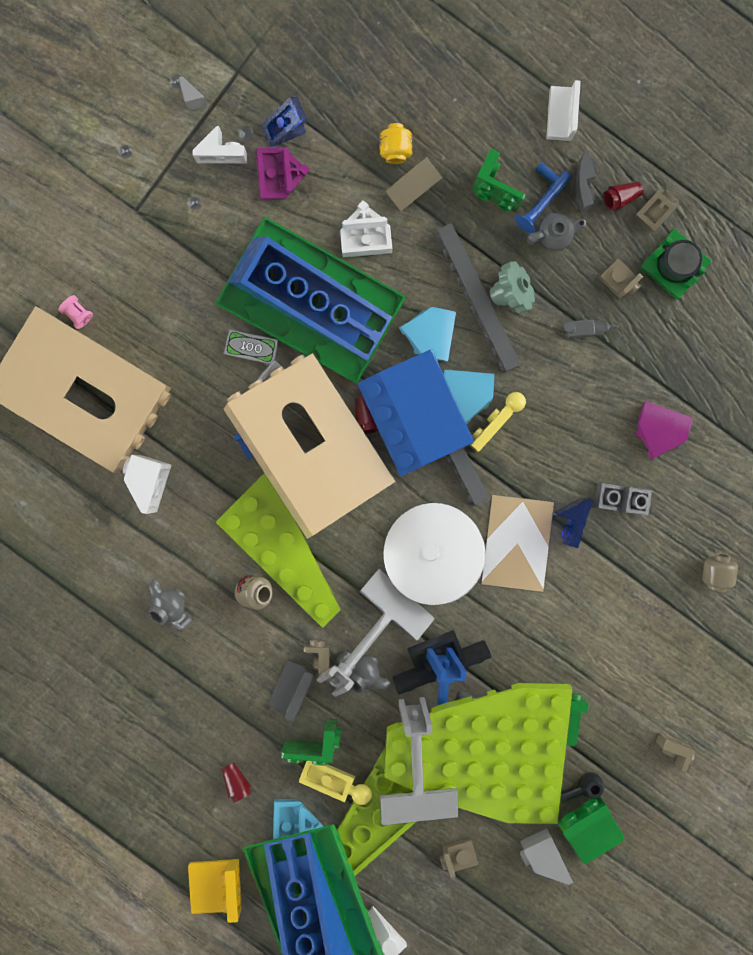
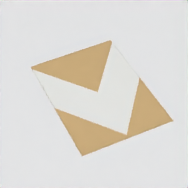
M492 495L482 575L483 585L543 592L554 502Z

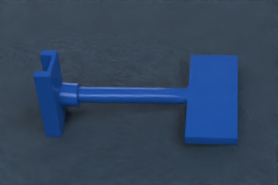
M432 648L427 649L426 658L437 675V682L439 683L436 705L438 706L447 703L449 684L452 681L466 680V670L452 648L446 649V655H436Z

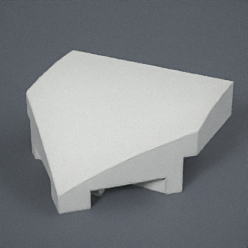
M362 201L358 205V209L348 220L342 222L343 228L340 230L343 257L392 253L390 225L387 224V218L378 215L369 208L366 202Z

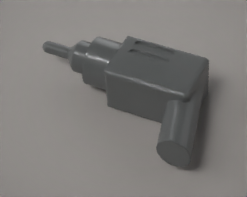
M594 319L569 321L564 324L567 339L603 335V332L619 327L618 324L609 325L607 322Z

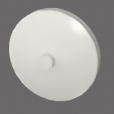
M422 504L402 514L392 525L384 545V563L390 580L403 595L422 604H447L463 597L477 583L485 562L484 542L476 524L462 511L445 504Z

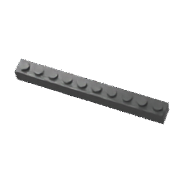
M452 223L438 229L436 233L437 242L442 244L444 248L442 250L443 254L451 262L449 266L452 272H455L457 275L458 285L464 289L463 295L465 299L471 303L470 309L473 315L476 314L478 318V326L480 329L483 328L485 332L484 338L486 342H490L492 346L490 350L499 361L497 362L499 369L506 373L520 366L521 364Z
M464 447L446 455L449 463L452 462L454 465L452 469L455 475L461 479L460 485L462 489L468 493L467 499L469 503L477 506L489 500L490 498Z

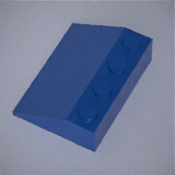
M432 349L357 383L400 476L475 442Z

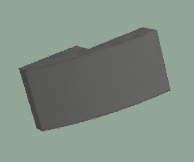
M589 152L583 153L578 161L575 174V197L579 213L588 211L594 204L593 201H595L594 190L591 186L588 187V184H591L596 177L597 167L594 159H590Z
M598 483L594 507L648 515L652 491Z

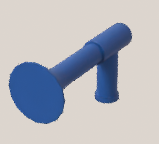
M543 162L538 165L535 171L551 182L552 185L527 214L514 216L515 222L522 230L529 234L535 232L534 223L537 217L571 180L572 175L568 171L564 170L558 176L544 165Z

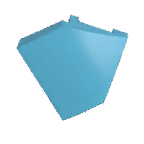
M430 307L427 310H422L420 314L408 323L403 324L399 329L402 334L406 335L413 346L415 355L432 349L437 361L447 362L456 312Z
M444 370V377L467 424L479 412L488 408L489 403L492 401L494 374Z
M274 799L273 839L324 827L299 799Z

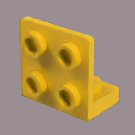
M239 859L190 862L188 871L191 913L223 912L227 913L228 923L238 922L242 910Z

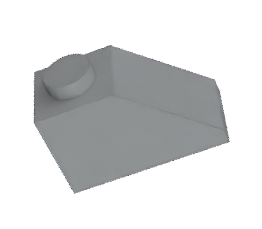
M547 828L520 841L523 847L520 855L526 866L531 864L534 873L568 885L573 883Z

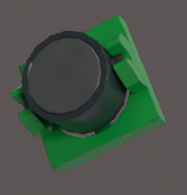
M674 228L639 268L678 300L706 272V268L712 260L701 252L695 243L688 240ZM658 257H659V263H658V265H659L660 272H661L662 274L659 273V270H658V267H657Z

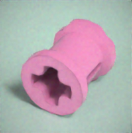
M75 295L68 297L58 308L61 314H66L72 320L73 326L76 329L84 327L93 317L91 311H86L78 303V298Z

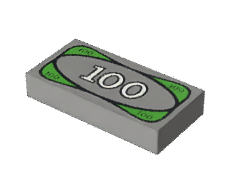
M229 329L224 355L270 365L275 360L279 341Z

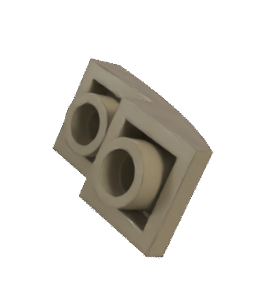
M426 157L385 192L399 210L403 211L443 177L429 158Z

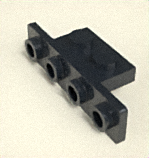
M452 630L407 648L415 668L395 675L392 679L398 695L437 681V675L426 658L427 649L430 648L433 649L436 655H446V649L452 648L464 668L480 664L490 659L492 655L484 640L461 649L455 631Z

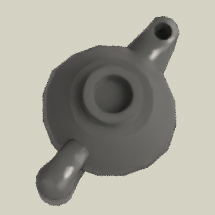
M551 213L540 222L538 232L529 234L527 243L534 245L541 242L548 249L562 251L571 244L574 233L585 227L586 221L584 219L571 221L565 215Z
M153 579L149 586L152 597V607L148 610L149 616L159 625H163L167 621L170 622L172 628H175L178 632H183L192 623V617L187 611H184L185 595L176 588L174 590L161 589L158 581Z
M347 650L342 651L335 660L336 666L341 662L344 663L351 652ZM371 655L362 656L352 668V674L349 676L354 682L350 689L356 693H361L363 689L368 690L371 688L385 690L391 683L387 679L380 677L379 663Z

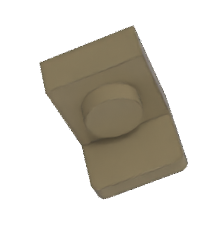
M658 189L636 215L656 231L677 208V205L674 203L677 198L667 189L664 192Z
M617 259L599 279L620 299L626 294L630 297L641 286L638 282L643 276L640 273L635 275L620 259Z
M313 639L310 640V643H305V653H319V656H314V671H318L319 677L322 672L330 668V644H325V640Z
M659 733L656 743L662 748V752L676 758L674 765L679 771L686 773L688 767H691L694 762L695 750L686 742Z
M471 837L442 845L444 855L440 856L443 871H449L450 878L456 877V871L479 865Z

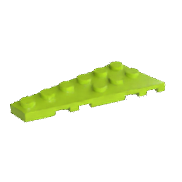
M264 473L216 523L323 628L341 608L326 582L297 522Z
M386 746L364 782L371 789V800L365 805H358L353 801L337 829L348 862L351 863L354 876L416 823L382 825L380 796L413 792V790L385 778Z

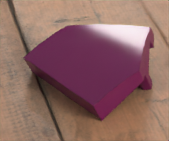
M287 147L284 149H256L260 201L285 200L310 171V168L305 164H301L289 153Z
M645 401L642 405L637 424L639 430L635 434L642 439L649 451L647 453L648 456L653 460L670 450L677 449L687 441L693 418Z

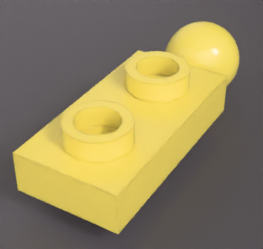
M519 392L510 393L506 398V406L500 411L496 408L486 419L490 423L483 430L479 427L474 432L472 437L475 442L469 446L475 452H479L511 417L513 412H519L525 407L526 399L524 395Z
M306 761L299 779V783L342 802L346 801L348 794L352 796L353 801L358 805L367 804L372 797L371 789L367 785H352L355 776L328 764L319 766L312 764V761Z

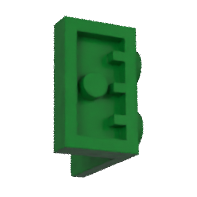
M491 148L477 175L472 191L481 200H491L497 203L498 207L503 211L517 212L526 195L494 179L501 163L497 162L500 152Z

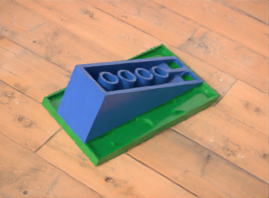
M263 217L214 304L305 356L313 353L321 365L357 384L407 296L271 219Z
M334 824L242 847L282 955H384L380 942L377 941L368 910L364 906L351 863L348 862L339 832Z

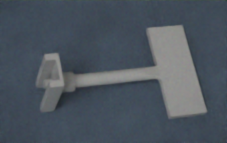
M380 569L375 572L360 592L383 612V615L344 663L341 662L337 667L334 665L322 672L317 678L319 683L328 680L332 686L336 687L332 692V695L335 697L349 691L354 685V682L349 678L352 674V668L390 621L397 624L413 640L418 641L435 619L416 601L403 595L394 586L390 578Z
M419 697L418 705L405 706L404 699H399V710L405 736H411L413 792L380 796L382 825L458 817L457 788L424 791L421 735L432 734V723L425 698Z

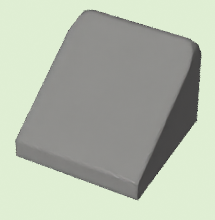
M183 76L179 77L178 81L188 110L193 111L206 107L207 103L203 95Z

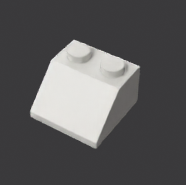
M131 455L130 459L125 461L123 467L124 481L140 512L144 514L155 513L158 511L171 464L145 456Z

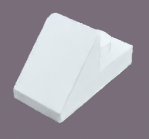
M216 126L193 149V157L197 163L247 164V152L244 146L236 142H227L225 145H222V132L219 126Z
M372 906L368 913L383 954L398 955L407 947L406 941Z

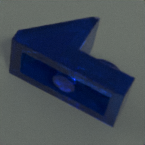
M290 97L261 125L270 146L275 147L306 133L303 124L308 120L299 98Z
M580 498L552 513L553 515L569 519V524H566L562 531V538L564 539L562 544L579 548L593 502L592 499Z

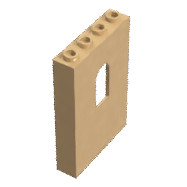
M37 306L33 309L0 363L1 405L113 473L123 471L125 461L130 459L133 450H137L142 445L145 439L142 435L147 427L151 428L158 417L156 412L160 406L166 405L171 396L169 393L171 387ZM77 376L113 398L116 407L111 417L108 419H98L64 398Z
M313 353L307 357L300 355L291 361L292 366L285 370L283 367L276 369L270 374L271 378L264 382L262 379L255 381L248 387L250 390L244 394H241L240 391L233 394L227 399L228 403L223 409L307 539L395 482ZM289 403L300 404L305 409L325 442L306 454L282 419V410Z

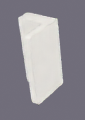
M575 80L572 87L551 86L549 91L547 140L571 141L576 134L580 81Z

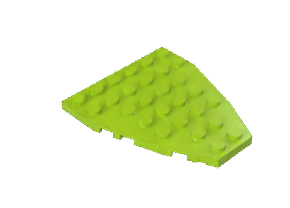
M517 683L511 685L512 689L498 693L492 690L487 692V696L472 699L470 696L431 708L432 712L429 715L432 723V734L421 735L424 791L457 788L458 808L506 823L558 824L573 690L570 684ZM397 722L387 726L384 774L385 778L413 790L411 736L406 737L403 723Z

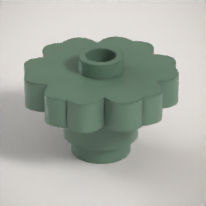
M516 261L502 265V271L499 272V281L490 289L493 302L497 306L509 305L511 308H515L517 313L531 310L535 297L534 289L530 285L529 275L523 267H519Z

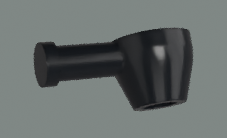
M587 772L580 777L578 786L561 791L560 801L564 804L566 801L582 795L590 799L599 798L604 792V781L597 773ZM597 785V790L595 792H591V787Z

